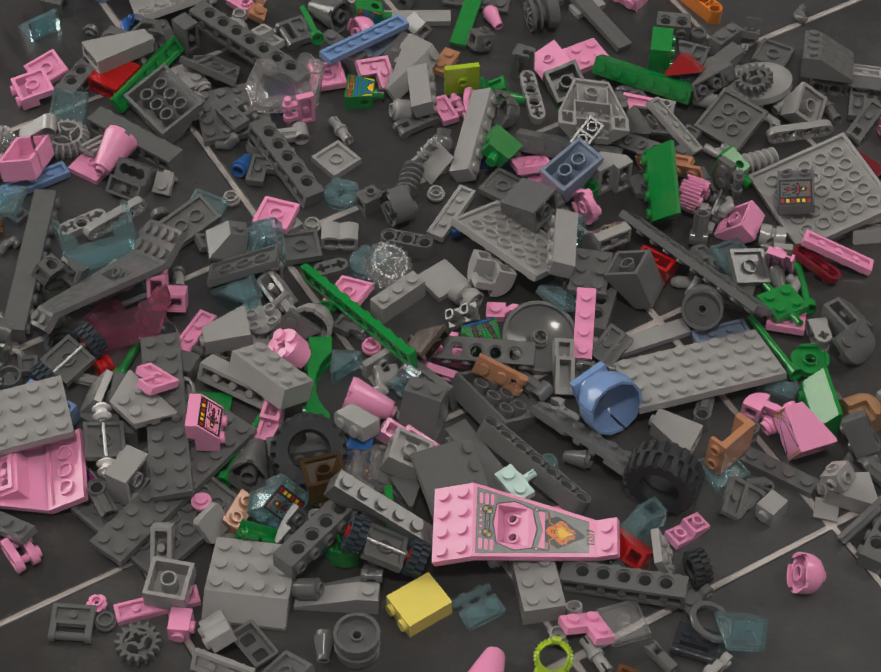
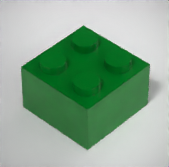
M653 26L649 70L665 74L672 65L673 60H670V58H674L675 47L672 46H675L676 36L673 35L674 28Z

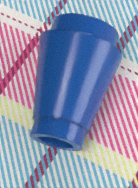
M244 154L232 163L231 172L235 177L241 178L247 175L252 156Z

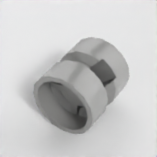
M762 223L758 246L760 247L761 244L774 246V242L785 243L787 227L777 226L773 228L770 224Z
M460 279L450 288L448 298L460 306L466 302L470 304L477 301L480 307L484 295L476 288H472L465 280Z

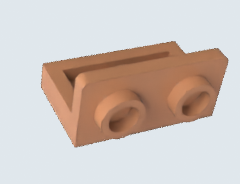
M243 489L239 491L222 519V522L230 527L225 533L236 534L241 520H249L255 512L253 508L258 499Z

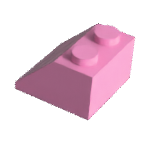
M753 200L735 206L731 213L727 214L725 218H721L714 236L739 245L751 243L757 238L765 214Z

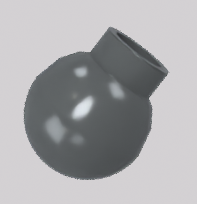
M437 127V132L432 137H435L449 153L452 152L453 139L450 136L451 130Z

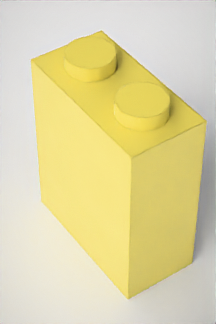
M427 572L387 595L385 609L390 617L393 616L397 620L399 629L402 632H406L409 637H412L452 613V601L431 574Z

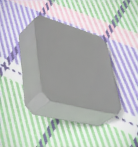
M210 502L193 520V524L206 542L215 544L216 538L221 537L230 528L222 522L226 513L219 503Z

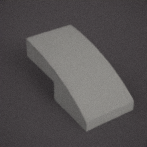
M264 23L251 30L274 47L281 49L286 46L285 40L275 35L273 28Z

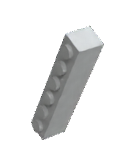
M492 88L472 90L453 156L454 159L449 170L457 183L476 180L479 172L481 159L483 158L481 149L487 133L491 130L492 120L498 104V97H496Z

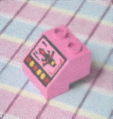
M190 393L185 421L186 438H195L196 451H221V444H225L226 432L223 429L228 425V416L224 415V408L203 394Z

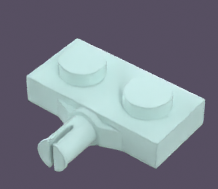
M509 464L494 474L495 479L507 493L526 499L535 496L534 489L528 484V481L537 477L534 469L522 475L512 464Z

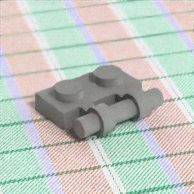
M659 528L651 529L654 563L658 571L675 574V566L672 564L673 551L670 549L666 535H662Z

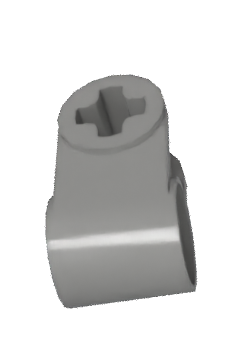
M827 318L807 319L805 321V329L810 342L818 345L819 349L823 352L824 350L828 352L832 333Z

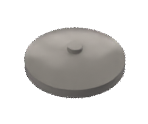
M752 62L735 67L736 75H738V70L743 71V66L748 68L749 64L755 66L756 63H758V66L764 64L765 68L769 67L770 71L773 72L774 83L771 84L770 89L766 88V92L761 91L760 95L754 93L751 96L749 92L744 95L743 91L739 92L735 81L724 86L756 105H766L787 96L792 89L793 81L790 71L781 65L770 62Z

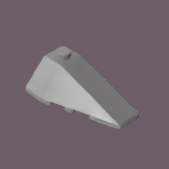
M412 33L408 34L400 44L399 56L394 61L396 63L394 71L390 73L385 87L393 101L400 99L409 91L408 67L427 63L429 69H432L441 58L432 43Z
M361 576L324 583L325 590L320 599H298L295 597L294 610L341 613L358 612L378 615L381 583H376L375 580L362 582Z

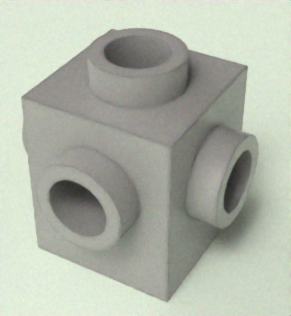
M832 461L820 475L828 492L838 493L847 491L857 477L849 461Z

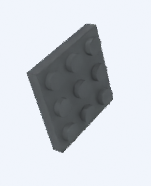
M724 87L694 124V127L720 144L732 145L739 152L768 116V111Z

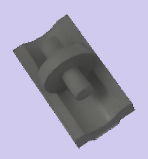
M477 301L470 304L466 302L456 309H446L445 319L449 321V329L454 330L460 328L461 325L480 321L479 303Z

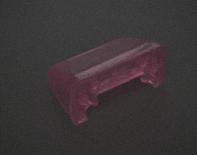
M161 285L154 288L152 295L147 300L141 301L138 307L126 310L118 299H106L82 319L92 325L101 334L102 338L105 339L108 347L104 351L140 343V338L157 337L161 333L171 295L167 285Z

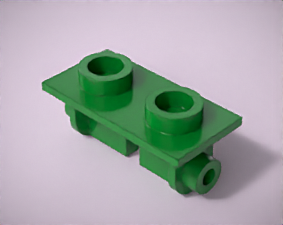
M242 519L235 538L277 544L275 538L278 529Z

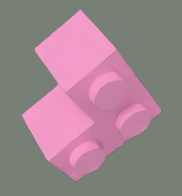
M168 269L146 278L148 312H160L161 310L164 312H186L188 306V286L169 285Z

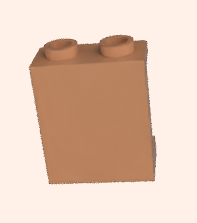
M741 412L735 416L729 437L724 441H720L714 436L709 439L704 464L719 475L750 449L756 423Z

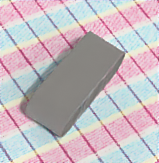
M51 113L43 114L20 128L19 137L31 136L34 147H36L33 136L49 134L50 138L56 135L58 117Z

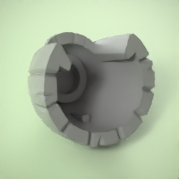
M307 303L295 309L299 314L320 327L316 337H331L334 323L332 314L326 306L319 303Z

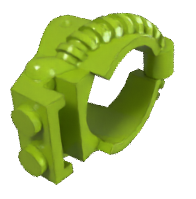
M553 635L552 639H545L537 645L538 647L533 652L534 666H536L534 672L570 671L569 669L574 664V654L571 646L569 647L566 641H562V637ZM552 644L560 645L567 653L565 665L558 670L546 669L540 662L541 652Z

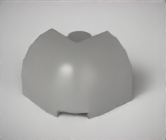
M474 249L468 265V283L474 285L479 290H487L490 297H498L508 292L517 276L515 269L505 261L500 260L492 252Z

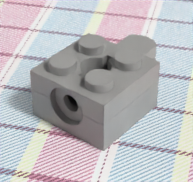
M398 426L389 438L380 470L396 477L419 482L410 454L434 446V442Z

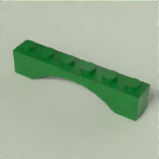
M309 337L311 355L304 365V371H308L307 376L314 381L309 401H306V406H303V414L307 412L320 413L330 419V413L323 407L316 390L321 376L332 364V337Z

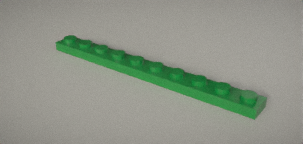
M307 263L300 266L303 279L307 284L410 369L418 366L417 352L413 347H409L402 338L395 336L391 329L384 327L380 320H376L371 316L369 311L363 310L357 302L352 301L346 293L341 292L335 284L330 283L327 277L320 275L316 268H312Z

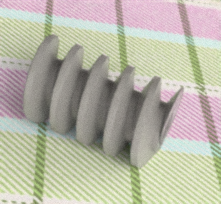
M773 147L741 155L750 164L749 174L754 173V169L758 171L780 161L779 155Z

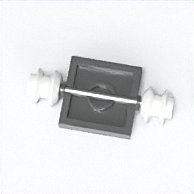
M99 402L92 407V412L94 413L92 419L96 422H83L82 432L85 461H97L96 465L99 467L97 474L105 478L106 468L113 464L118 453L126 447L123 421H109L113 417L110 413L112 410L111 405Z

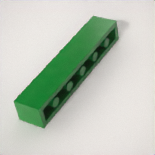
M604 54L598 55L595 58L591 72L593 74L687 105L693 102L692 83L671 76H665V74Z

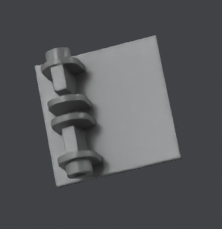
M435 137L428 139L426 144L420 148L421 151H417L418 155L411 159L424 167L423 177L430 185L436 181L454 159Z

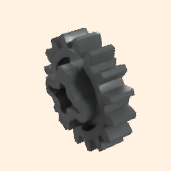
M758 63L755 66L749 64L748 68L743 66V71L738 70V75H735L736 88H738L739 92L743 91L744 95L748 92L751 96L754 93L760 95L761 91L766 92V88L770 89L771 84L774 83L773 72L770 71L769 67L765 68L764 64L758 66Z
M137 621L135 626L130 622L129 628L122 627V633L116 634L117 640L114 641L116 654L120 655L122 662L127 659L128 665L135 662L136 666H139L142 661L147 665L149 658L155 660V654H160V647L162 646L160 632L156 631V626L149 627V622L141 625L140 621Z

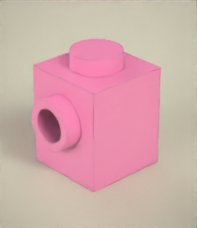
M171 607L167 626L169 640L178 643L183 641L190 642L191 635L196 632L193 609Z

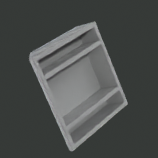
M217 537L204 588L201 619L221 609L230 625L241 626L245 622L253 620L259 628L286 631L293 598L291 586L293 581L297 579V575L292 579L273 565V552L282 544Z

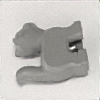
M396 363L389 364L390 370L388 372L383 371L382 365H374L372 369V376L375 378L376 385L374 388L386 396L389 394V389H396L397 395L400 398L403 397L402 376L398 371V365Z

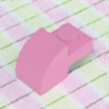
M754 393L743 401L741 413L759 422L764 417L772 418L781 406L770 402L769 394Z
M265 399L259 416L260 422L257 434L254 438L262 439L266 443V437H272L277 428L284 422L285 409L279 410Z

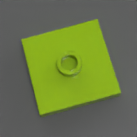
M479 62L444 66V93L446 95H451L452 93L464 94V90L467 87L478 90Z

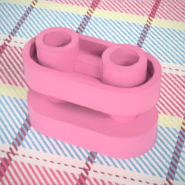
M7 538L0 541L2 551L18 574L26 570L25 563L30 561L34 566L41 562L40 557L43 554L38 545L34 546L32 544V538L24 545L14 541L10 542ZM20 547L24 555L20 556L16 549Z

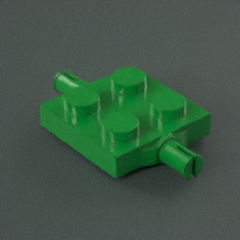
M764 282L762 287L766 292L757 295L756 298L774 310L771 319L776 324L791 320L797 327L799 325L802 326L804 322L799 316L809 312V305L789 283L773 288L769 282Z

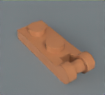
M482 353L479 354L471 371L510 390L516 396L521 395L523 385H526L529 380L526 375Z

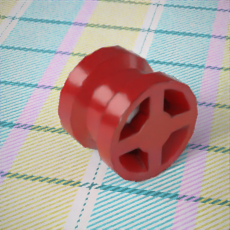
M105 354L102 356V359L96 360L93 368L97 375L100 376L106 369L113 371L115 365L110 356Z

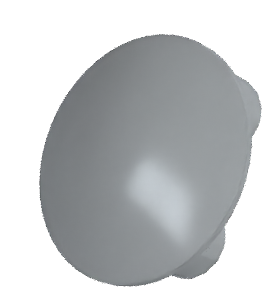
M267 303L255 309L250 308L246 311L250 332L253 334L270 332L281 320V312L273 303Z

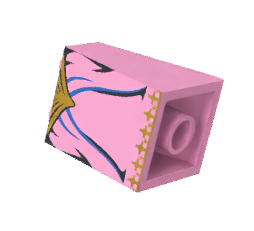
M795 401L785 403L783 404L784 407L777 409V413L772 416L788 461L824 451L837 442V438L803 402L795 403Z

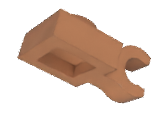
M256 0V3L252 2L247 17L262 24L267 13V9L263 7L266 0Z

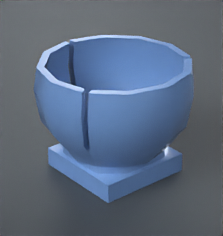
M601 361L569 383L579 405L581 417L599 434L613 435L624 430L623 427L627 428L637 417L639 412L638 406L642 405L641 390L634 381L621 372L607 371L605 364ZM611 416H613L622 426H620Z

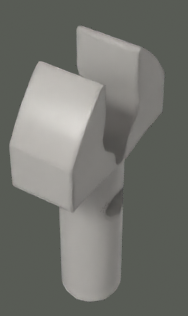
M551 397L550 403L556 405L551 408L564 412L568 415V418L579 422L581 420V415L564 406L565 399Z

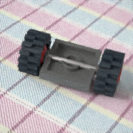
M84 321L72 331L73 337L69 334L65 336L27 374L34 381L61 375L63 384L68 387L96 362L95 358L108 347L107 343L92 325Z
M356 513L352 515L343 533L340 549L355 555L362 549L360 558L396 573L400 572L414 579L421 575L431 549L429 543L413 538L407 546L409 537L372 523L370 519Z

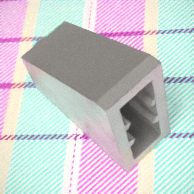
M240 306L202 327V336H199L201 348L205 347L206 355L252 345L251 332L244 306Z
M659 409L655 415L652 414L648 423L651 426L650 435L654 439H658V441L668 440L669 443L675 442L680 447L687 448L691 454L701 438L703 425L663 409Z
M855 472L856 479L851 483L849 489L843 493L828 492L822 479H820V482L817 483V493L821 495L823 503L861 514L878 499L870 473Z

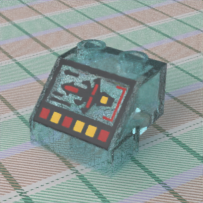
M281 473L266 479L264 487L250 492L246 513L262 525L278 529L293 503L302 510L308 503V495L305 490Z

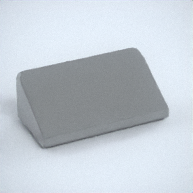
M881 224L863 225L849 231L852 243L854 245L881 243Z

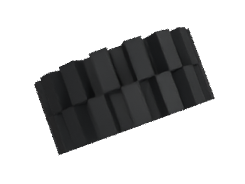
M702 547L685 551L682 554V560L684 561V571L689 576L690 584L697 588L707 583H712L714 572L712 571V565H710V558L707 557V552Z

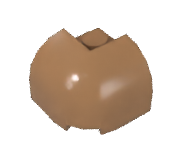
M857 393L838 400L843 416L866 409L875 431L881 430V402L869 393Z

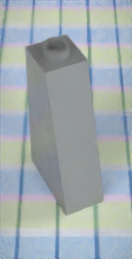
M145 29L87 40L81 43L83 55L101 75L154 52L155 39Z

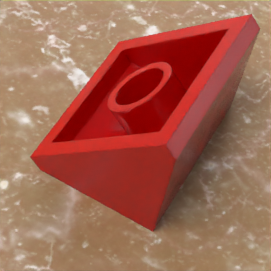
M685 52L677 57L665 72V76L704 72L706 68L688 52Z

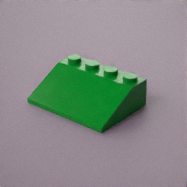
M669 140L646 149L643 155H641V165L645 167L643 184H646L647 189L644 192L645 202H648L646 219L652 225L672 223L681 213L674 140Z

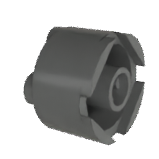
M407 184L387 189L379 194V200L382 199L383 204L380 205L381 211L388 223L392 222L391 226L414 219L415 212L418 211V205L416 201L412 200L411 191Z

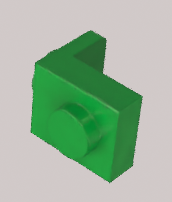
M503 75L488 82L484 76L480 77V89L492 88L494 93L495 90L508 91L506 79Z

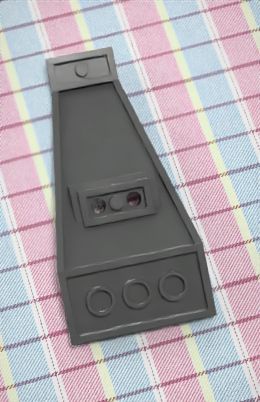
M150 218L149 222L144 225L140 238L135 241L131 252L39 305L32 313L29 323L50 334L59 317L119 290L126 293L128 290L131 291L135 283L169 269L188 234Z

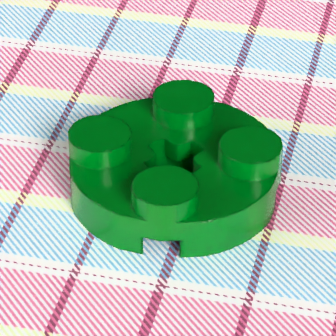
M805 343L792 351L790 361L798 364L803 369L801 378H808L822 368L827 367L828 369L830 357L825 350L823 352L819 349L818 345ZM807 359H811L813 363L807 362Z

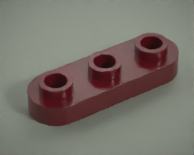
M801 243L794 246L791 254L795 255L796 261L803 264L828 284H836L839 281L841 272L838 268L813 250L802 246Z

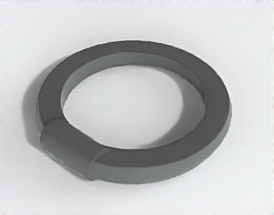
M705 600L698 601L691 606L689 611L690 622L702 637L715 643H725L733 638L735 634L733 617L722 606ZM706 608L716 612L725 621L728 628L727 634L718 636L706 631L697 620V610Z

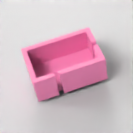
M49 134L33 136L36 149L31 136L16 137L0 158V173L3 182L34 181L39 177L55 154Z

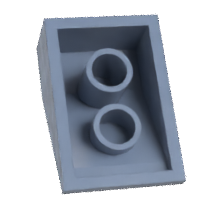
M578 137L539 170L541 180L544 184L555 187L557 193L559 192L567 203L574 191L583 188L603 162L604 157L582 138Z

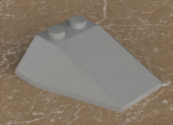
M574 78L558 111V126L570 139L581 128L589 115L604 124L603 129L592 143L608 145L628 135L629 119L610 83Z

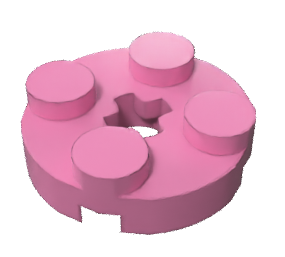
M582 188L574 191L571 195V198L574 197V201L571 203L574 212L578 213V218L587 221L585 223L587 225L596 222L599 215L602 214V210L596 204L592 191Z

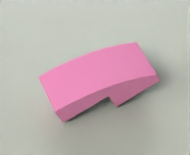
M696 512L683 518L680 525L666 530L664 535H666L668 542L674 549L678 550L710 529V525Z

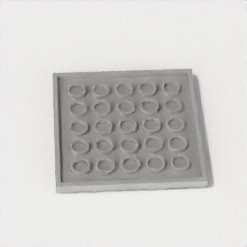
M844 132L748 175L753 180L752 186L781 227H787L786 235L794 245L802 243L803 235L807 229L832 240L881 217V182ZM785 169L791 171L801 169L814 170L815 213L778 215L777 171Z

